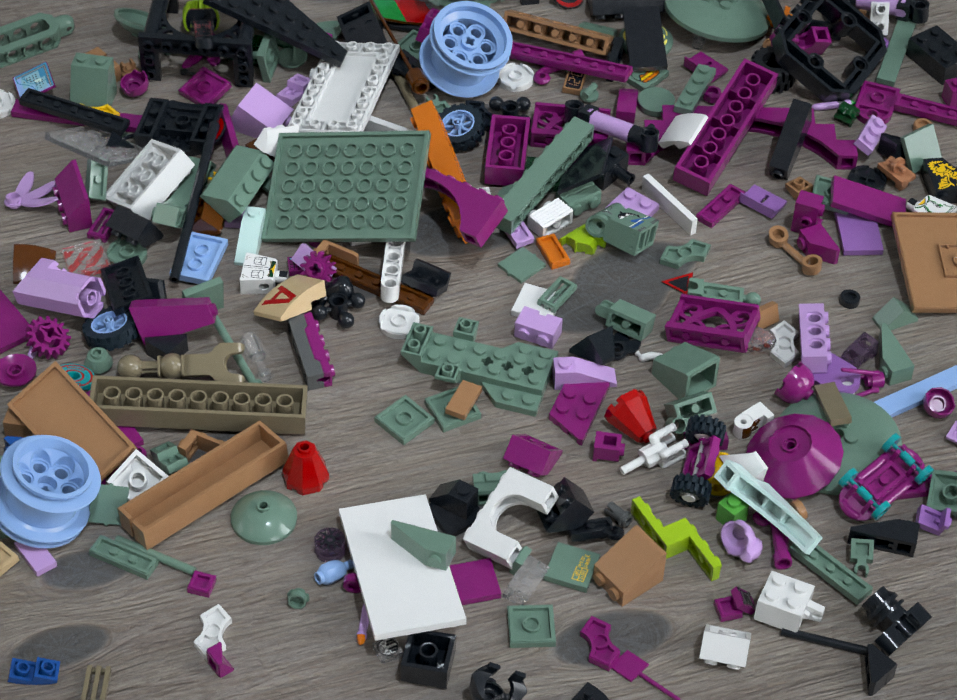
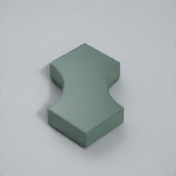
M691 239L682 246L668 245L660 258L659 264L679 269L687 262H704L710 251L711 244Z

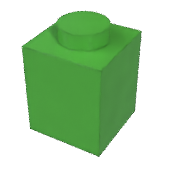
M731 492L718 503L716 520L722 525L730 520L736 521L739 519L746 521L749 505Z

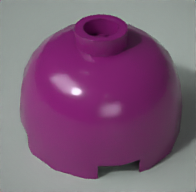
M799 362L798 366L795 365L783 379L781 389L777 388L774 394L790 404L798 403L803 399L808 400L815 392L812 390L815 383L812 371L802 362Z

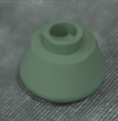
M101 347L89 350L84 360V366L91 369L94 374H103L113 365L112 357Z

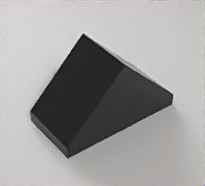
M881 133L877 151L886 158L893 156L895 159L898 157L905 159L900 137Z
M187 334L145 337L146 354L157 360L159 355L165 356L169 353H177L181 356L188 352Z
M867 644L864 656L868 696H873L894 678L897 663L873 644Z

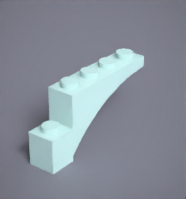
M726 460L714 475L726 490H729L759 512L805 554L810 555L823 537L769 483L754 478L742 465Z

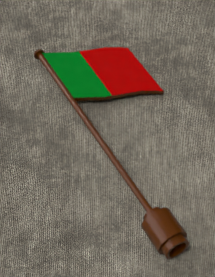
M369 0L394 44H398L385 20L402 24L422 25L430 11L426 3L419 0ZM400 47L399 53L409 69L406 74L409 86L414 93L418 95L425 94L429 90L427 77L422 69L411 67Z

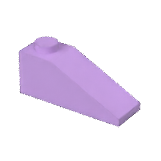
M577 357L553 358L552 378L554 390H561L564 384L609 382L610 387H617L614 368Z

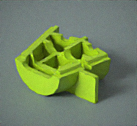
M585 224L559 239L562 246L564 244L571 246L575 253L585 252V254L594 255L598 245L603 248L606 247L603 237L598 238L590 235L586 230Z

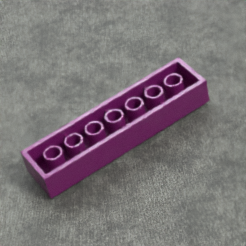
M745 58L743 59L708 114L709 118L676 164L673 175L674 181L708 196L775 89L778 73Z

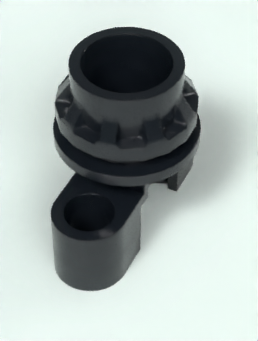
M882 586L861 606L866 610L867 618L870 621L872 619L876 621L873 626L877 627L880 624L885 630L874 642L889 657L930 620L932 616L919 602L906 611L901 606L904 600L897 601L896 597L898 595Z

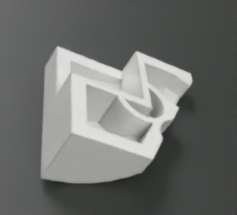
M293 122L288 127L278 125L275 128H264L254 145L262 152L275 157L279 133H298L299 125Z

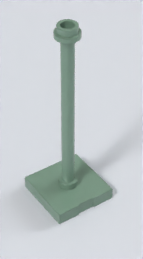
M267 33L264 34L258 51H253V59L258 61L263 82L271 83L281 56L276 38Z
M217 277L182 290V298L209 297L211 303H215L217 310L224 308L223 281L221 277ZM217 315L213 325L224 343H234ZM241 354L233 355L248 383H262L260 379L254 377Z

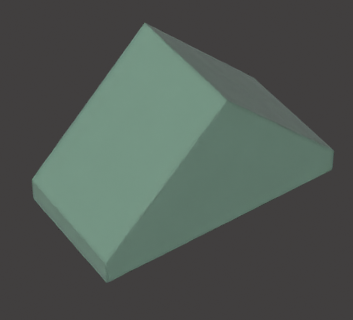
M893 297L873 316L872 320L879 329H881L882 323H886L890 330H894L917 322L918 317L915 313H912L911 308L907 304Z

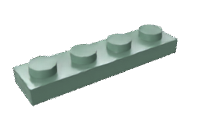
M702 64L697 65L674 105V112L680 114L695 112L716 74V68Z
M795 543L790 546V554L856 605L872 593L873 587L820 546L817 545L810 555L805 554Z

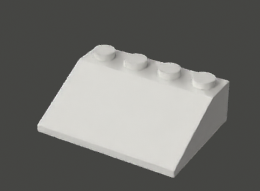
M151 139L108 189L106 201L114 207L120 205L151 220L152 210L156 207L157 202H166L168 196L178 188L179 183L184 177L190 174L195 164L181 149Z

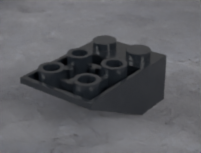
M370 1L337 16L346 42H374L377 44L388 42Z

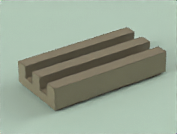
M87 665L81 700L88 699L92 674H95L90 700H96L101 675H104L100 700H106L112 671L111 666H106L105 669L99 665L96 668H93L92 665Z

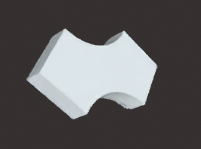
M782 321L769 332V335L775 342V346L770 351V357L784 368L797 360L800 354L794 346V340L798 337L799 331L786 321Z
M219 604L200 615L203 631L194 640V647L206 661L207 649L218 642L222 643V651L226 650V644L222 637L225 629L232 624V618Z

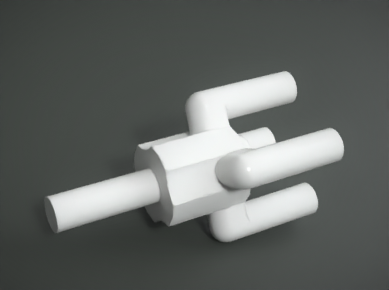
M671 423L650 434V444L638 450L640 457L621 466L619 469L625 475L641 465L651 468L659 464L661 468H667L686 458L687 452L684 449L689 447V443L686 439H683L667 447L668 444L676 440L672 432L676 431L677 427L674 423Z

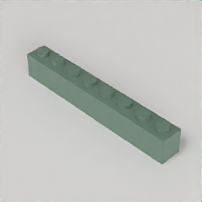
M575 116L564 125L563 130L555 135L552 143L544 148L539 158L536 157L532 166L523 172L519 181H515L511 190L503 195L502 199L505 201L504 204L508 212L496 228L510 235L517 229L593 140L594 125Z

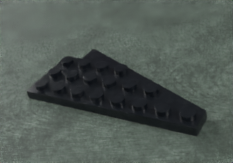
M289 0L203 1V4L335 66L341 67L348 51Z

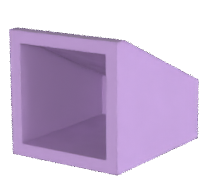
M256 83L239 103L231 120L236 132L258 138L264 128H275L278 125L287 127L292 118L290 115L294 109Z

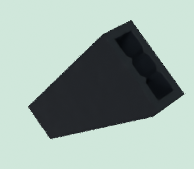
M793 98L769 165V175L776 179L788 180L812 123V104Z

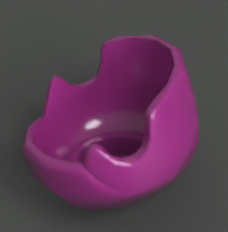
M134 69L131 73L124 75L120 82V88L129 97L142 96L149 86V80L144 70L138 72Z
M931 388L923 398V408L929 416L935 419L945 418L955 408L954 397L945 388Z

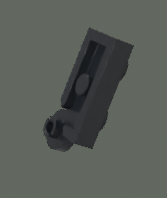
M610 517L589 519L580 528L567 530L572 542H583L596 538L620 540L624 536L622 528L612 526Z

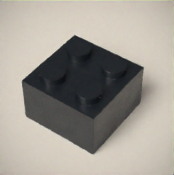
M436 631L408 635L401 662V681L447 689L456 651V635Z

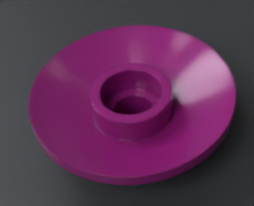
M10 354L0 359V383L8 387L22 386L30 382L36 375V363L27 355Z

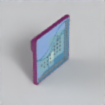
M47 62L13 77L19 98L28 88L45 93L56 87Z

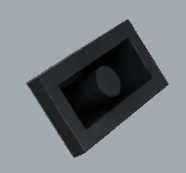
M460 479L443 483L430 496L429 502L467 520L478 506V488Z

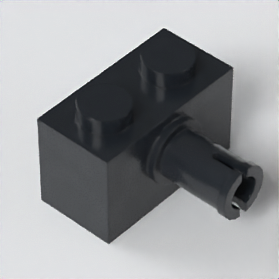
M613 145L609 153L604 175L593 180L594 184L599 189L605 190L614 181L619 179L630 186L635 180V175L627 171L629 154Z

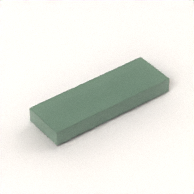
M102 535L99 536L89 549L90 556L148 580L159 565V559Z

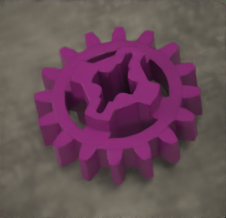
M39 316L37 320L33 319L26 328L25 332L27 333L24 339L28 340L27 346L33 347L32 353L37 351L39 352L38 357L45 355L46 359L49 360L51 355L54 359H57L59 355H64L70 346L71 336L67 335L69 329L62 328L64 326L63 322L57 323V318H54L52 321L49 316H46L45 320Z

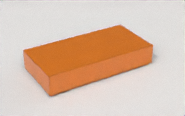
M554 233L536 238V245L551 270L570 265V258Z

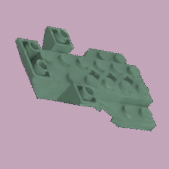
M463 317L458 318L453 331V337L434 333L433 326L413 322L402 347L401 355L420 373L435 376V379L450 383H460L462 380L477 384L482 386V390L485 393L487 392L492 404L496 408L536 417L552 375L553 358L558 357V351L521 342L504 348L477 343L475 340L479 321Z

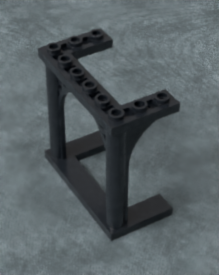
M152 0L144 32H139L138 34L141 72L142 70L145 71L148 80L161 81L160 53L233 58L235 87L252 88L254 86L252 47L254 27L238 20L230 29L213 35V48L199 49L196 48L194 36L174 29L166 18V13H179V0Z

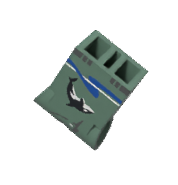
M613 203L604 210L589 217L585 227L587 232L593 237H603L605 242L635 256L653 245L659 220L630 208L625 209L620 203Z

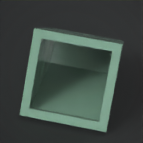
M76 52L71 63L70 101L89 107H100L106 104L112 106L117 94L113 57Z
M684 342L674 346L670 351L657 356L653 360L652 375L673 395L680 399L701 391L706 392L716 386L720 357Z

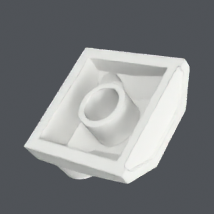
M135 449L106 482L108 484L112 483L114 486L130 487L128 501L169 476Z

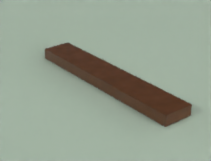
M334 255L331 256L329 261L336 262L334 267L337 268V272L332 277L336 278L345 275L350 278L353 286L381 297V275ZM400 284L399 298L393 303L409 306L415 312L425 315L434 304V298Z

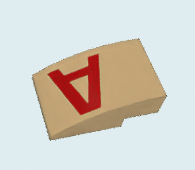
M298 274L292 276L273 288L261 300L254 310V315L282 322L312 310V301L326 296L325 281Z

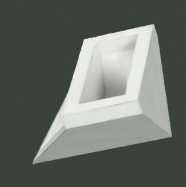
M756 451L753 453L719 456L723 463L726 460L738 463L754 478L764 481L768 467Z

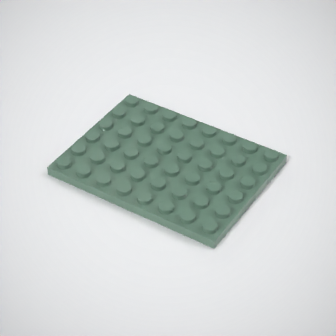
M430 131L279 133L261 237L262 241L416 242L431 139Z

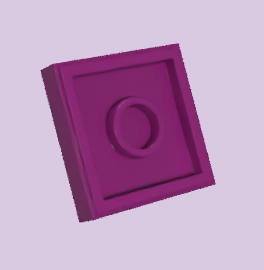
M203 66L178 91L181 96L195 104H214L232 85L228 80Z

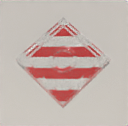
M100 239L61 249L69 272L93 276L101 274V268L111 265Z

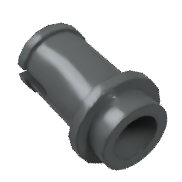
M613 501L607 504L610 510L605 508V514L615 519L621 527L630 525L633 520L631 512L624 511Z

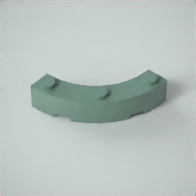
M189 156L195 166L191 169L190 174L179 183L178 188L173 195H170L166 202H157L156 207L152 210V222L182 228L200 158ZM212 161L209 163L202 193L205 187L208 186V177L214 176L213 171H215L217 165Z

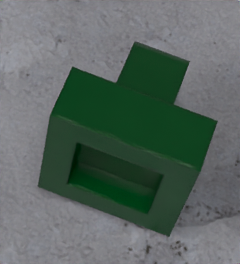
M843 101L838 107L834 119L851 127L860 114V109Z

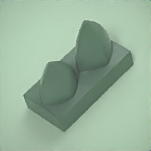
M87 159L85 189L89 199L106 201L109 162Z

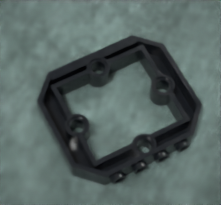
M800 0L799 3L802 5L797 4L791 11L793 15L789 14L782 22L784 26L780 24L774 31L776 36L771 42L777 64L823 102L850 99L887 53L882 30L847 0ZM816 10L833 23L832 29L839 37L849 36L867 51L863 57L856 56L845 67L844 73L847 78L843 83L823 67L824 60L819 54L811 53L808 55L792 41L796 34H801L812 22V15Z

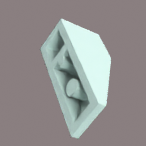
M247 206L241 221L234 265L243 266L246 253L258 255L262 243L261 237L266 208Z

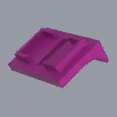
M701 51L691 58L684 57L683 66L692 72L695 71L698 64L716 68V74L712 82L728 72V68Z

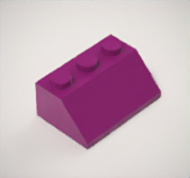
M76 159L71 160L56 176V187H52L54 197L56 196L59 199L57 200L59 212L63 211L61 214L63 225H67L69 232L91 228L92 218L89 198Z

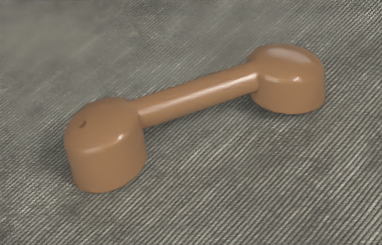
M776 225L770 228L768 237L770 244L775 248L784 249L802 265V272L805 275L814 276L821 271L822 258L815 254L802 256L788 243L789 235L784 227Z

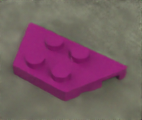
M610 383L564 384L549 413V420L558 425L567 435L570 433L577 439L576 443L582 446L605 399Z

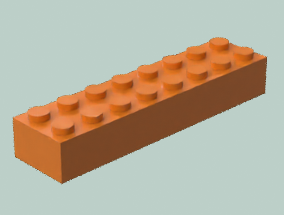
M430 100L412 108L413 117L410 119L414 128H418L416 131L429 130L431 133L427 160L429 168H434L446 176L451 175L462 183L466 182L444 123L433 101ZM438 191L440 197L443 198L442 204L449 215V222L454 227L457 237H462L464 243L467 244L468 242L464 240L459 230L461 223L459 206L450 197Z

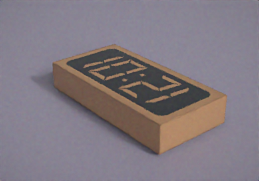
M568 71L562 92L580 96L587 75Z

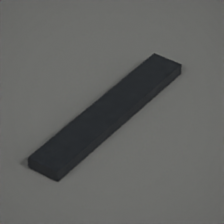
M28 88L19 99V104L108 133L113 131L119 136H122L130 125V119Z

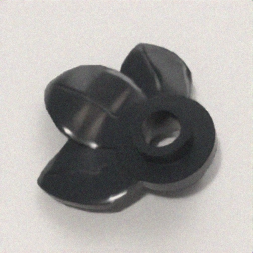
M619 331L613 335L615 360H622L626 355L634 354L640 349L641 341L637 339L629 340L626 334Z

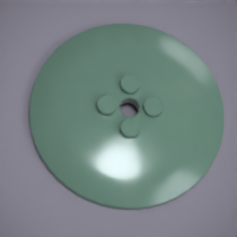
M664 0L667 13L677 24L694 34L708 39L733 43L748 42L765 35L770 27V21L766 19L767 10L760 0Z
M851 393L840 394L852 416V423L833 426L834 430L843 436L840 438L844 451L841 467L830 484L818 491L820 493L839 495L842 487L838 482L850 469L855 468L860 473L885 452L881 447L893 434L897 433L901 437L895 421L882 407L864 397ZM816 394L810 396L808 400L803 399L798 403L791 404L779 416L794 413L814 415L828 422ZM902 440L898 442L897 446H902Z

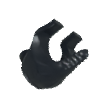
M489 662L487 665L478 668L471 676L469 686L471 699L522 700L527 694V688L523 681L526 678V673L514 671L510 675L508 681L511 688L509 694H507L496 683L495 679L489 678L497 673L501 666Z

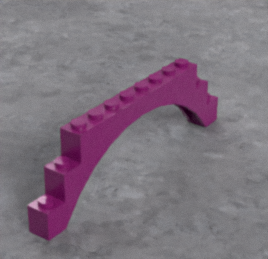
M662 105L661 120H644V127L651 123L654 124L655 128L659 130V142L675 116L681 114L674 112V105ZM697 106L694 113L708 116L713 106ZM763 107L748 132L780 137L790 108ZM812 108V123L802 146L819 155L835 169L852 170L855 168L858 159L857 146L854 145L855 140H837L835 124H815L814 109ZM625 142V152L629 154L628 165H645L660 151L665 149L658 144L656 152L644 153L638 149V146Z

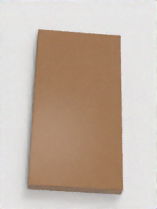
M56 361L7 404L34 435L62 437L83 448L97 464L101 475V482L123 463L135 449H138Z

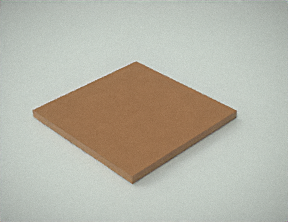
M892 212L890 217L912 313H957V213Z

